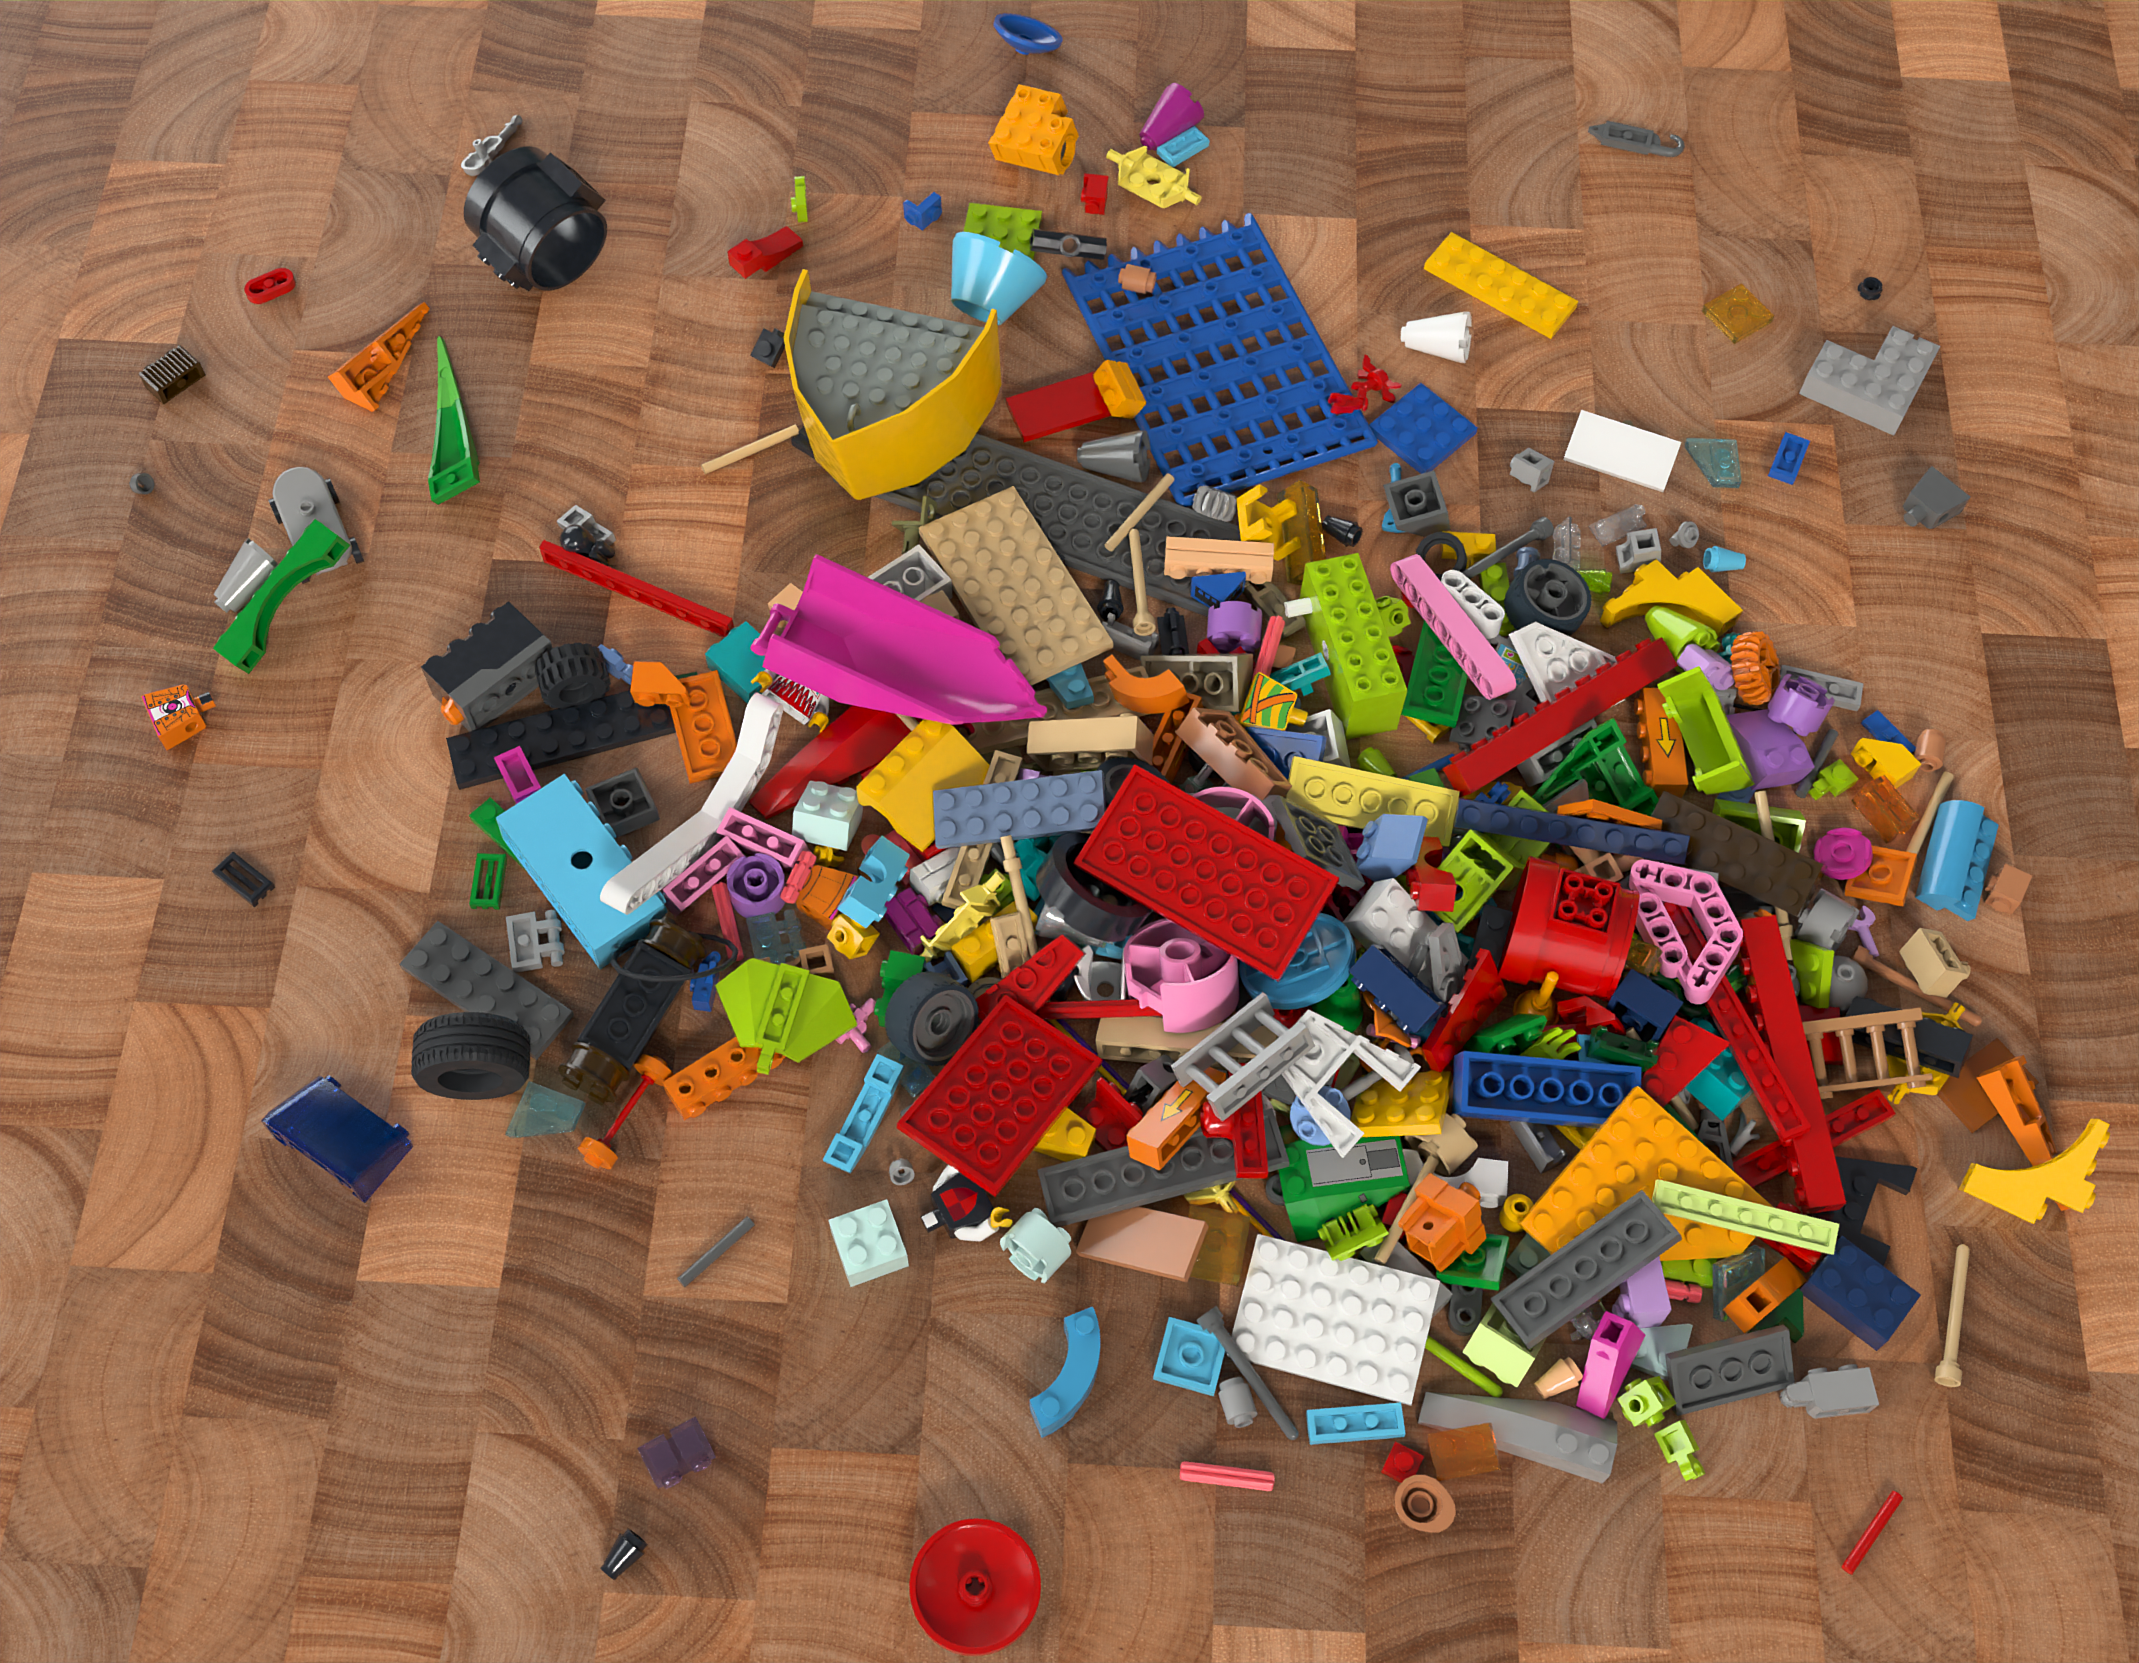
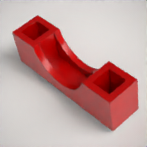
M1423 836L1417 863L1402 874L1406 875V886L1410 887V898L1415 900L1418 910L1453 912L1457 884L1451 872L1437 869L1441 864L1443 852L1439 837Z

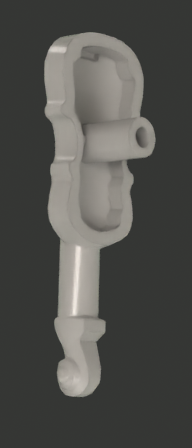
M514 115L510 123L505 124L506 127L498 136H489L483 142L481 139L475 140L472 144L476 151L469 153L468 157L461 163L464 172L470 176L480 174L492 162L493 157L504 148V143L516 132L517 125L520 126L522 124V117Z

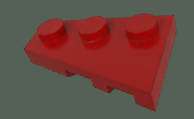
M1675 1015L1655 1053L1658 1056L1657 1064L1645 1072L1641 1080V1089L1664 1108L1701 1071L1708 1067L1720 1053L1727 1049L1731 1042Z

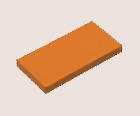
M718 670L678 679L687 689L691 698V705L670 707L689 784L720 777L737 748V741Z

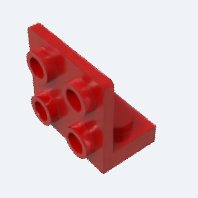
M1101 1077L1096 1083V1098L1077 1115L1096 1129L1095 1143L1106 1152L1128 1146V1132L1142 1120L1143 1113L1135 1103H1128L1121 1096L1120 1089L1113 1082L1109 1081L1107 1083Z

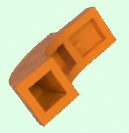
M1113 655L1103 660L1107 670L1104 675L1109 682L1115 700L1129 710L1145 714H1158L1175 710L1190 702L1184 685L1169 669L1155 677L1139 678L1128 673Z

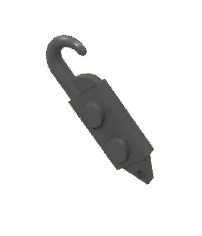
M1606 121V124L1590 126L1588 129L1591 135L1601 141L1600 145L1645 155L1650 153L1664 157H1676L1685 148L1684 141L1677 135H1670V139L1676 141L1678 146L1676 148L1660 145L1659 136L1652 130Z

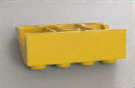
M923 719L856 786L858 803L862 806L871 805L889 820L899 835L923 852L935 840L933 791L983 785L990 765L954 726Z

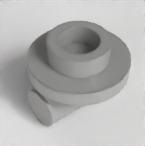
M1690 521L1682 523L1678 531L1669 539L1670 543L1673 546L1681 545L1684 548L1693 547L1699 538L1697 525Z

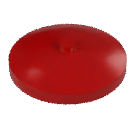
M972 1518L959 1520L938 1530L919 1550L910 1574V1601L920 1627L940 1647L964 1656L989 1655L1013 1644L1026 1632L1032 1623L1041 1596L1040 1570L1029 1545L1011 1528L988 1519Z

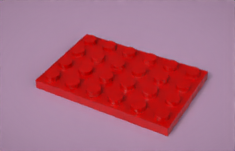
M1005 995L897 1122V1129L996 1197L1100 1068L1103 1059Z

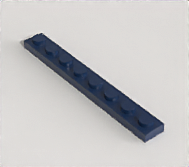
M1464 798L1458 799L1454 827L1678 864L1685 863L1690 837L1687 834Z

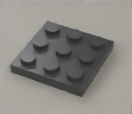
M1280 795L1272 802L1276 812L1275 818L1282 825L1285 832L1284 837L1291 845L1294 853L1339 877L1338 884L1342 887L1348 886L1359 891L1365 885V881L1337 824Z

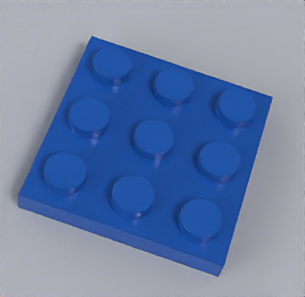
M1422 383L1418 384L1369 424L1380 442L1420 474L1435 469L1471 439L1478 427Z

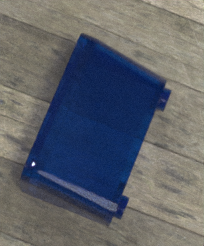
M327 1075L325 1078L318 1076L270 1110L261 1122L274 1139L284 1146L288 1145L291 1149L295 1148L334 1176L340 1184H344L349 1189L352 1188V1194L363 1203H366L413 1148V1145L407 1138L410 1133L398 1123H395L393 1126L346 1094L340 1089L341 1084L330 1075Z

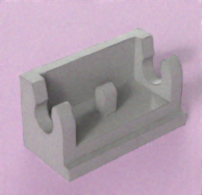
M1112 613L1108 614L1107 623L1102 622L1103 627L1113 641L1112 649L1141 661L1142 655H1153L1159 645L1158 633L1153 632L1152 636L1137 635L1134 629L1116 622L1115 615Z
M1510 1121L1509 1125L1541 1174L1567 1161V1152L1565 1149L1561 1150L1545 1124Z

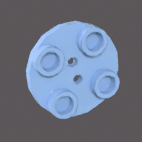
M1323 1086L1318 1094L1350 1120L1351 1112L1347 1100L1343 1097L1340 1090ZM1296 1095L1290 1107V1121L1295 1133L1311 1145L1325 1146L1331 1144Z

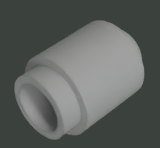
M1242 1377L1231 1378L1222 1382L1219 1385L1220 1392L1218 1395L1227 1423L1235 1424L1236 1428L1252 1424L1253 1418L1258 1413L1249 1385L1244 1383Z

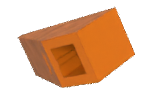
M1784 1257L1723 1310L1745 1334L1807 1280Z

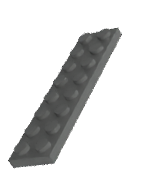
M1273 1109L1263 1110L1268 1172L1289 1167L1288 1155ZM1201 1127L1194 1132L1161 1170L1130 1158L1128 1146L1037 1170L1050 1222L1056 1228L1244 1179L1236 1178L1232 1141L1228 1138H1207L1202 1134Z

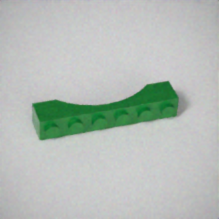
M314 519L305 528L295 545L287 551L280 564L271 571L269 578L261 588L253 594L246 607L237 614L235 621L227 631L219 637L213 649L234 666L249 674L266 653L269 627L276 610L284 598L307 577L321 570L334 567L350 544Z

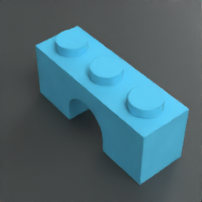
M881 836L868 850L859 867L861 871L871 878L872 882L860 876L847 889L837 909L865 928L874 920L879 922L887 911V907L884 906L886 901L889 902L898 889L895 886L896 881L899 882L908 870L905 864L910 854L884 836Z

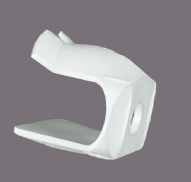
M1086 945L1082 949L1087 954L1078 963V975H1074V978L1084 1001L1124 1000L1127 998L1124 965L1125 947H1123L1122 963L1092 962L1093 950L1091 947ZM1102 983H1107L1113 987L1114 992L1109 997H1102L1098 994L1097 987Z

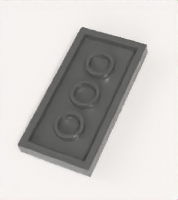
M1784 1325L1665 1354L1669 1389L1677 1403L1672 1406V1411L1677 1416L1786 1389L1788 1385L1795 1384L1789 1329Z

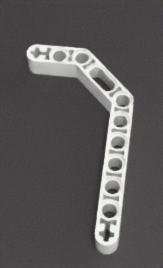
M755 693L751 697L746 707L736 752L702 809L609 879L601 891V902L629 915L721 841L716 831L729 807L739 812L742 811L770 763L783 713L782 704L759 693Z

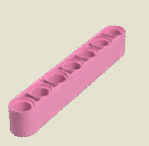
M1415 554L1392 563L1390 572L1395 583L1483 696L1490 700L1515 690L1516 679L1510 668L1422 557Z

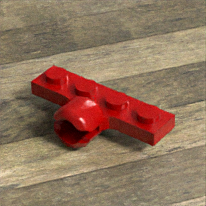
M1239 1063V1064L1243 1067V1066L1246 1065L1247 1063ZM1227 1070L1228 1078H1229V1077H1231L1233 1074L1230 1073V1072ZM1261 1091L1223 1122L1215 1116L1209 1101L1203 1103L1200 1116L1202 1134L1207 1138H1228L1232 1141L1236 1178H1267L1269 1172Z

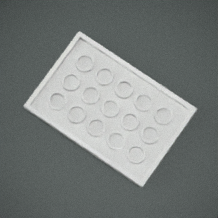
M1258 1234L1231 1337L1250 1363L1411 1406L1440 1281L1354 1258L1332 1261L1329 1253L1326 1251Z

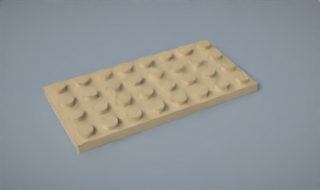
M1014 486L927 523L925 526L918 527L920 536L937 564L952 580V588L976 628L995 636L1000 643L999 649L1007 660L1012 659L1030 685L1113 648L1112 639Z

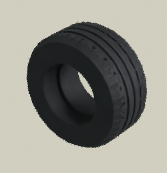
M459 1012L439 1015L422 1023L413 1035L411 1075L420 1088L441 1097L460 1100H483L503 1097L518 1091L529 1078L531 1038L521 1024L504 1016L481 1012Z

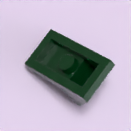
M1798 1288L1754 1325L1748 1333L1784 1325L1789 1329L1791 1341L1797 1343L1804 1335L1803 1292Z

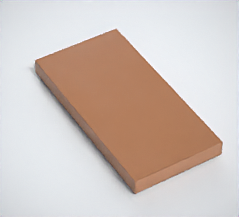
M1137 1206L1089 1219L1076 1253L1080 1257L1188 1282L1209 1226L1205 1221Z

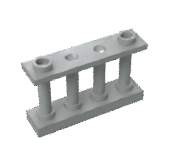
M1264 992L1250 1001L1245 1007L1171 1065L1179 1084L1183 1088L1194 1080L1210 1093L1206 1097L1215 1116L1222 1122L1315 1047L1308 1027L1301 1021L1288 1029L1273 1017L1275 1013ZM1262 1024L1279 1037L1267 1048L1250 1036ZM1238 1043H1241L1256 1055L1243 1067L1227 1054ZM1216 1061L1233 1074L1220 1086L1204 1073Z

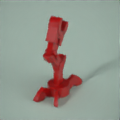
M1365 354L1362 361V369L1358 370L1357 377L1358 379H1367V381L1352 383L1351 389L1357 391L1356 398L1351 395L1331 393L1328 399V403L1333 404L1331 413H1353L1357 409H1362L1365 412L1369 405L1366 394L1371 389L1374 391L1381 390L1383 400L1395 403L1396 398L1393 393L1389 392V389L1401 388L1402 384L1398 382L1393 383L1383 369H1376L1370 363V358Z

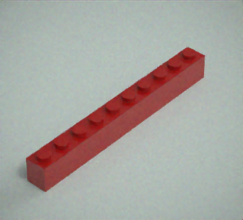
M1650 637L1640 641L1635 645L1637 650L1631 653L1629 649L1615 657L1616 663L1611 665L1610 662L1599 666L1595 669L1597 674L1593 677L1589 674L1574 682L1576 684L1575 688L1570 690L1569 687H1566L1555 693L1556 699L1552 702H1549L1547 699L1534 706L1535 712L1531 715L1525 712L1514 718L1513 726L1508 728L1507 725H1504L1492 732L1494 737L1487 741L1486 738H1482L1471 745L1472 751L1466 754L1463 750L1449 758L1451 763L1442 769L1453 789L1460 791L1459 798L1485 786L1678 666L1664 639L1660 637L1651 641Z
M1776 915L1742 919L1739 922L1743 931L1740 945L1742 958L1739 959L1741 974L1746 975L1748 986H1746L1747 1000L1749 1003H1753L1754 1007L1753 1025L1759 1031L1762 1041L1811 1125L1810 1132L1782 1143L1783 1147H1787L1789 1154L1787 1159L1788 1173L1791 1177L1794 1176L1796 1184L1794 1199L1796 1205L1801 1206L1803 1214L1839 1210L1846 1204V1199Z

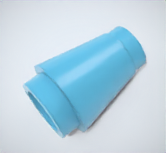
M1718 546L1707 548L1703 556V566L1705 569H1709L1710 572L1742 570L1746 563L1745 554Z

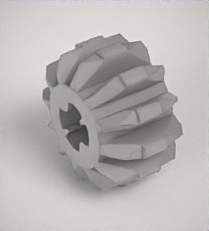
M1200 486L1197 493H1195L1192 508L1198 513L1225 522L1232 521L1234 514L1236 515V496L1208 486Z

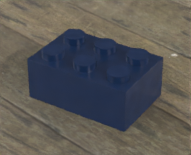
M1372 944L1349 970L1354 976L1351 981L1363 992L1367 990L1376 996L1373 1000L1375 1004L1385 1012L1388 1010L1392 1011L1398 1017L1395 1022L1407 1033L1410 1031L1414 1033L1424 1032L1448 1006L1383 945Z
M1631 969L1612 995L1606 1009L1616 1015L1626 1030L1633 1027L1643 1042L1654 1040L1659 1043L1683 1002L1673 992L1662 989L1653 983L1646 974L1638 973Z
M1843 1236L1836 1241L1834 1255L1826 1254L1800 1288L1804 1297L1876 1351L1891 1338L1921 1296L1920 1293Z

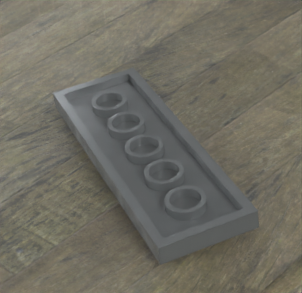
M439 921L431 927L399 964L404 971L465 1012L496 1014L521 1024L531 1038L530 1056L535 1060L542 1055L574 1017L572 1010Z
M1641 1190L1491 1298V1301L1526 1347L1531 1349L1682 1240V1237L1644 1191Z

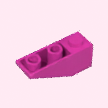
M1605 1311L1591 1340L1576 1406L1604 1420L1646 1336L1633 1322Z

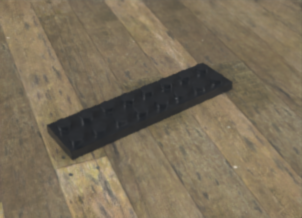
M630 690L570 708H559L448 737L446 740L456 783L459 790L503 779L494 757L518 746L521 747L533 771L676 733L670 706L666 704L642 706L635 703Z

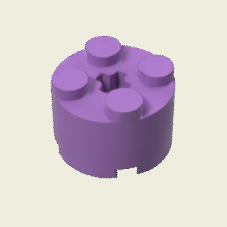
M1240 601L1221 602L1220 608L1214 609V605L1208 610L1207 639L1219 653L1227 654L1241 646L1247 654L1255 655V650L1261 646V609L1257 608V611L1251 609V604Z
M1786 674L1768 703L1770 710L1768 717L1775 722H1784L1793 727V731L1801 736H1808L1810 732L1818 731L1835 700L1833 696L1829 700L1825 696L1827 690L1814 681L1802 676L1794 680L1790 679L1792 674Z
M757 853L755 856L747 858L743 856L731 865L727 873V888L732 906L740 915L748 919L765 922L784 906L785 902L780 898V894L784 886H786L784 872L776 859L766 854Z

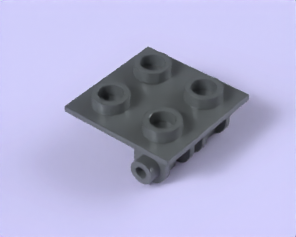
M1463 694L1457 724L1452 729L1449 742H1456L1461 751L1469 752L1472 749L1471 745L1482 738H1486L1487 741L1494 737L1492 732L1504 725H1507L1508 728L1510 727L1517 701L1498 698L1489 700L1483 696Z

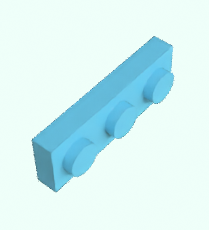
M1401 1403L1306 1411L1310 1445L1400 1438L1406 1434Z

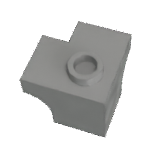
M1657 528L1627 533V542L1616 546L1620 574L1635 572L1642 564L1646 563L1648 565L1655 559L1661 563V546Z

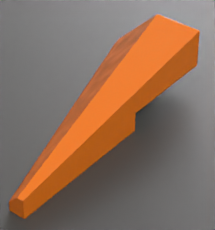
M2021 1055L1983 1071L1977 1079L2032 1166H2036L2051 1160L2053 1155L2057 1153L2044 1111L2040 1108L2033 1092L2036 1089L2034 1082L2028 1081L2022 1067L2027 1063L2024 1055ZM2056 1202L2061 1211L2070 1209Z

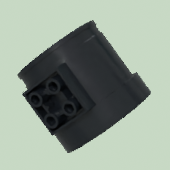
M524 146L515 148L492 161L472 184L464 204L465 223L469 230L478 238L472 245L479 252L478 258L488 266L491 264L495 268L494 274L504 282L507 280L516 289L522 287L530 291L534 286L539 290L552 291L569 285L583 275L595 262L607 237L606 220L598 211L606 199L568 164L551 152L547 155L543 150L536 147Z

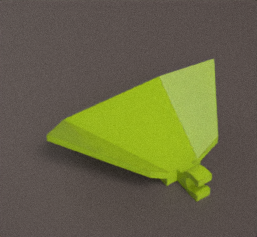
M751 958L715 985L740 1047L762 1048L757 1063V1072L769 1075L775 1052L799 1063L857 1027L856 1019L839 982L810 974V970L784 963L777 965Z

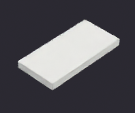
M1581 410L1563 460L1663 492L1681 442Z

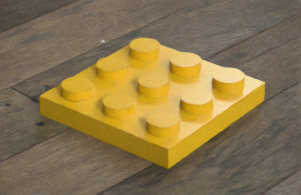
M1428 1071L1416 1073L1401 1091H1398L1387 1080L1382 1078L1357 1095L1351 1122L1364 1132L1362 1137L1442 1134L1452 1084L1451 1072L1443 1071L1439 1073Z

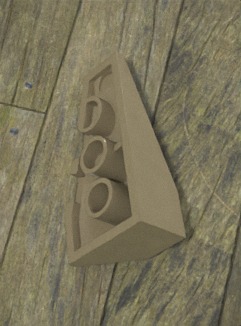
M1253 654L1142 655L1141 666H1144L1149 678L1158 676L1169 669L1184 685L1187 693L1202 697V704L1207 709L1240 712L1252 684Z

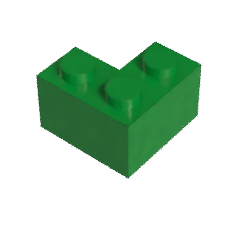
M891 950L888 960H883L880 977H883L881 988L885 990L883 997L877 998L874 1015L878 1016L880 1027L886 1028V1009L890 998L899 985L907 980V978L912 977V975L926 972L925 957Z

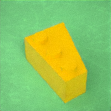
M1067 1108L1034 1148V1151L1065 1162L1090 1156L1095 1143L1096 1129Z

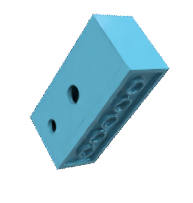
M563 774L497 816L496 820L505 843L598 968L602 969L611 962L616 950L629 942L646 937L650 932L649 923L651 920L662 919L663 916H666L668 910L664 905L666 900L660 891L629 915L600 901L601 891L607 881L632 863L633 857L624 844L621 846L617 844L614 839L616 834L608 823L604 825L598 818L600 813L591 801L586 803L582 795L584 793L575 780L570 782L567 776ZM633 947L629 948L628 950H626L625 952H623L622 954H620L618 957H620L621 955H623L624 953H626L627 951H629V950L632 949Z

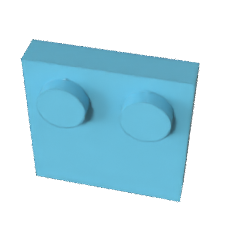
M1169 1317L1153 1380L1214 1396L1225 1349L1213 1332L1210 1334L1207 1329L1203 1330L1198 1324Z

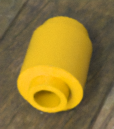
M1513 1194L1506 1199L1499 1213L1500 1223L1506 1230L1510 1232H1521L1524 1230L1518 1223L1534 1205L1531 1199L1523 1194Z

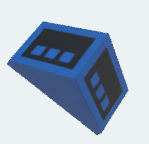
M1235 572L1192 577L1191 597L1208 608L1213 605L1214 609L1220 608L1221 602L1235 601L1242 594L1245 587L1246 573Z

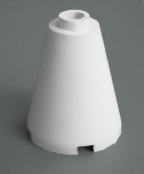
M1464 311L1409 321L1406 327L1401 329V342H1405V346L1410 349L1455 362L1466 363L1471 344V335H1469V327H1467H1472L1471 313Z

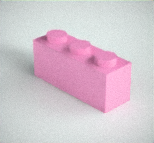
M730 807L716 831L721 840L728 836L738 849L752 856L762 853L773 857L779 862L783 870L790 873L796 863L799 864L797 859L802 851H810L804 840Z
M725 836L660 891L666 900L664 905L674 917L678 916L728 873L731 865L737 859L743 857L744 854L728 836Z

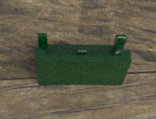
M1599 1025L1597 1028L1593 1027L1591 1029L1587 1057L1614 1065L1641 1067V1072L1644 1073L1657 1064L1658 1056L1653 1055L1652 1051L1659 1043L1654 1040L1643 1042L1608 1032L1607 1027Z

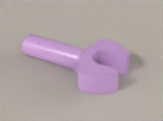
M1863 906L1859 911L1862 921L1856 919L1853 926H1849L1848 929L1858 932L1863 947L1870 950L1869 954L1875 958L1879 953L1869 927L1876 918L1869 908Z

